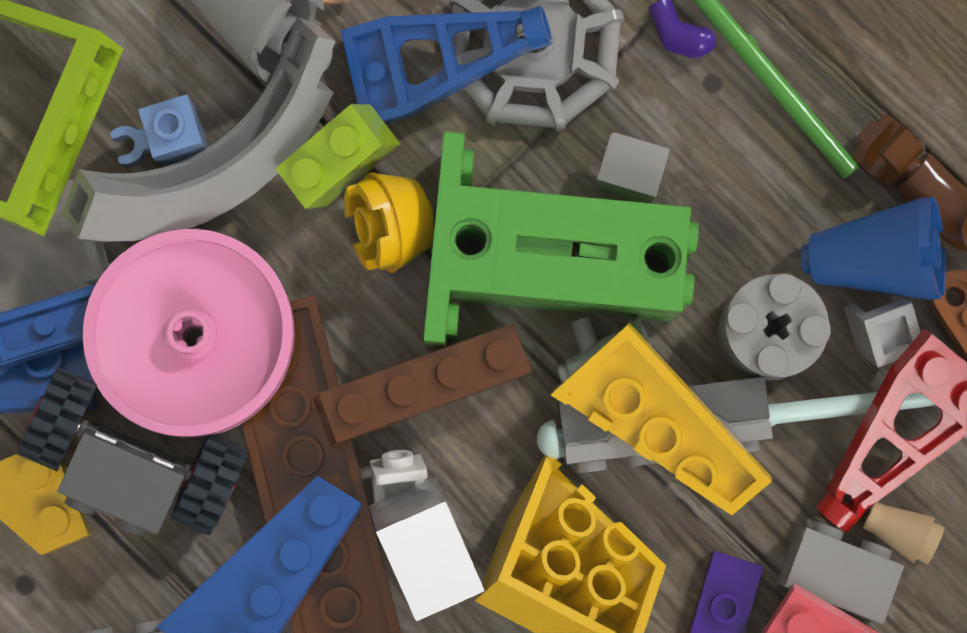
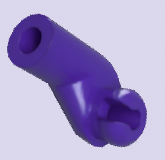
M660 0L648 7L660 41L667 51L688 58H700L714 49L716 39L713 31L707 27L700 28L680 22L672 0Z

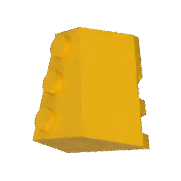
M545 455L508 516L482 581L484 592L477 594L475 602L534 633H644L666 565L622 522L614 523L593 503L596 497L583 484L576 487L558 469L562 464L557 459Z

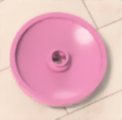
M179 229L156 234L136 243L119 255L108 266L95 285L88 301L83 324V346L87 366L95 384H97L99 391L120 414L135 424L158 434L179 438H199L219 434L239 426L258 413L271 400L283 382L290 366L295 340V325L289 298L282 283L269 264L244 243L221 233L200 229ZM192 329H199L202 331L203 336L197 338V345L189 346L185 341L187 333Z

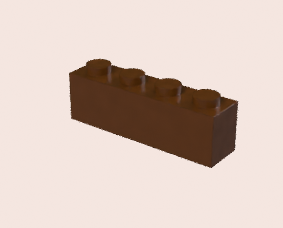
M512 323L320 392L313 401L332 448L520 379L532 372L515 325Z

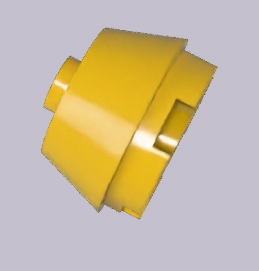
M368 173L363 180H360L355 185L346 187L344 195L345 218L354 216L355 229L360 242L352 243L357 258L367 271L380 269L394 273L430 249L434 238V214L432 206L418 181L409 177Z

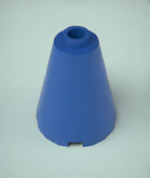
M922 197L812 233L809 237V244L801 246L803 273L805 275L811 274L815 284L929 301L941 299V296L945 294L946 252L945 248L941 249L938 232L943 231L936 198Z

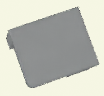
M612 133L609 137L594 188L637 202L653 203L657 196L670 149L619 133Z
M906 298L865 312L854 303L844 307L856 351L877 368L897 361L920 334L913 304Z

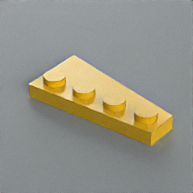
M630 323L624 326L551 393V396L563 404H569L589 417L588 420L605 432L608 430L631 445L634 451L649 461L653 460L673 473L676 479L730 515L736 513L772 482V476Z

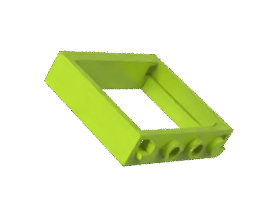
M0 0V19L75 43L6 203L0 200L1 221L44 237L124 48L100 30L8 0Z

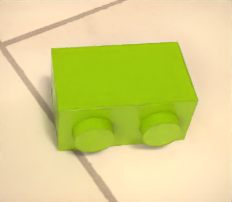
M350 104L275 169L305 209L327 207L345 192L347 186L357 182L401 144L371 105Z

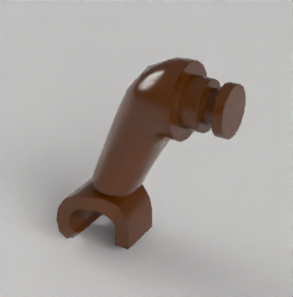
M885 114L877 122L871 121L858 135L860 142L852 155L853 160L869 177L885 187L898 180L895 187L907 202L922 197L936 198L943 231L938 232L939 237L954 249L967 252V188L955 179L929 152L918 158L925 150V144L919 137L914 136L908 128L903 127L891 116Z

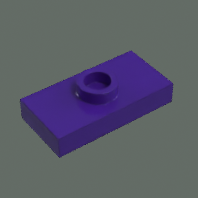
M712 550L688 633H744L764 566Z

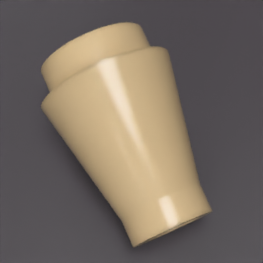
M877 502L872 506L863 529L873 533L913 564L917 559L928 565L939 545L945 527L935 523V517L890 507Z

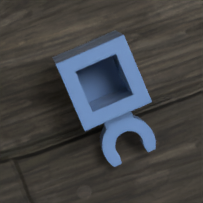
M188 94L138 109L143 129L137 130L131 126H120L110 132L111 138L115 142H121L125 139L134 140L135 146L133 151L128 155L118 157L119 164L126 168L141 164L149 153L152 154V158L161 167H166L183 161L208 147L197 107Z

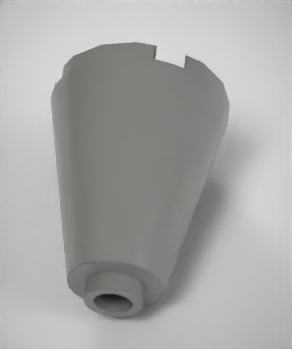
M189 0L252 73L263 81L271 80L296 18L313 21L321 27L322 23L314 19L316 8L319 7L324 11L322 0Z

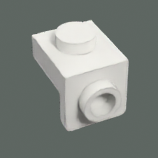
M394 450L384 453L382 459L370 460L374 503L425 482V479L428 478L427 467L421 454L413 455L408 450Z

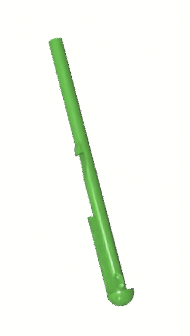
M692 0L839 175L846 179L859 168L858 164L764 55L752 35H747L719 0Z

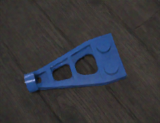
M541 5L521 12L500 11L386 16L340 30L357 104L371 105L385 124L416 116L522 54L550 46L553 43L548 19ZM520 24L523 26L526 37L523 39L519 38L516 32L517 26ZM477 29L487 30L492 45L490 53L468 64L460 65L455 51L453 36L459 32ZM410 40H434L440 44L444 60L441 71L419 85L409 84L400 53L402 45Z

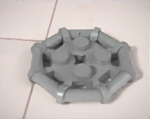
M483 0L449 1L452 13L521 12L541 5L548 19L552 35V45L540 48L538 53L526 52L492 72L493 75L503 83L496 96L481 79L463 88L485 114V122L493 126L499 122L554 128L556 132L566 130L567 123L608 90L614 91L619 83V79L616 77L620 26L625 21L622 10H616L608 0H582L593 13V15L584 19L578 13L577 15L568 5L569 2L567 0H506L498 7L496 5L492 9L482 4ZM520 24L517 26V35L519 38H525L523 26ZM487 30L484 33V43L481 49L468 51L470 31L459 32L453 36L455 51L460 65L468 64L490 53L492 45ZM600 32L597 63L583 58L585 33ZM578 72L589 80L561 102L556 88L564 85L572 75ZM514 90L544 93L546 107L511 104L509 102Z

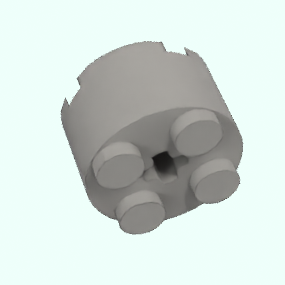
M788 273L770 274L748 282L726 301L719 319L718 343L725 359L739 373L752 378L764 377L766 381L781 380L804 371L819 358L829 340L831 327L826 307L820 296L811 286ZM776 319L781 325V328L778 330L779 336L772 335L768 338L764 334L763 329L768 325L767 320L774 321Z

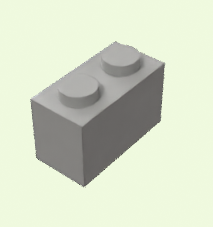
M817 521L814 522L812 529L797 527L776 584L790 589L793 583H796L839 609L867 620L884 624L905 566L890 560L892 550L866 540L862 541L860 548L841 541L844 534L843 531Z

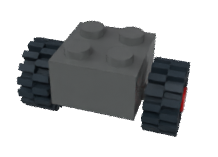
M57 368L44 396H41L29 421L30 426L17 455L58 471L73 437L77 433L76 437L81 440L57 490V493L67 496L64 501L67 506L89 515H94L96 509L116 517L114 524L117 527L138 536H144L146 530L158 534L182 482L184 484L176 500L177 502L173 508L170 520L208 536L211 535L225 510V506L240 476L239 473L247 456V449L215 435H209L203 441L193 464L185 465V461L91 420L87 421L84 419L81 424L80 422L97 384Z

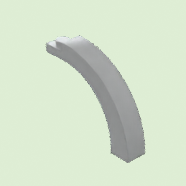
M297 17L277 68L259 100L232 130L203 151L169 166L144 172L127 174L101 173L78 169L62 216L77 238L103 242L136 241L167 231L189 229L210 221L254 195L278 174L275 168L308 140L322 118L334 92L320 78L331 63L335 40L315 22Z

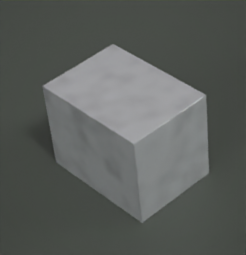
M436 477L369 506L376 533L416 621L484 592L472 558Z

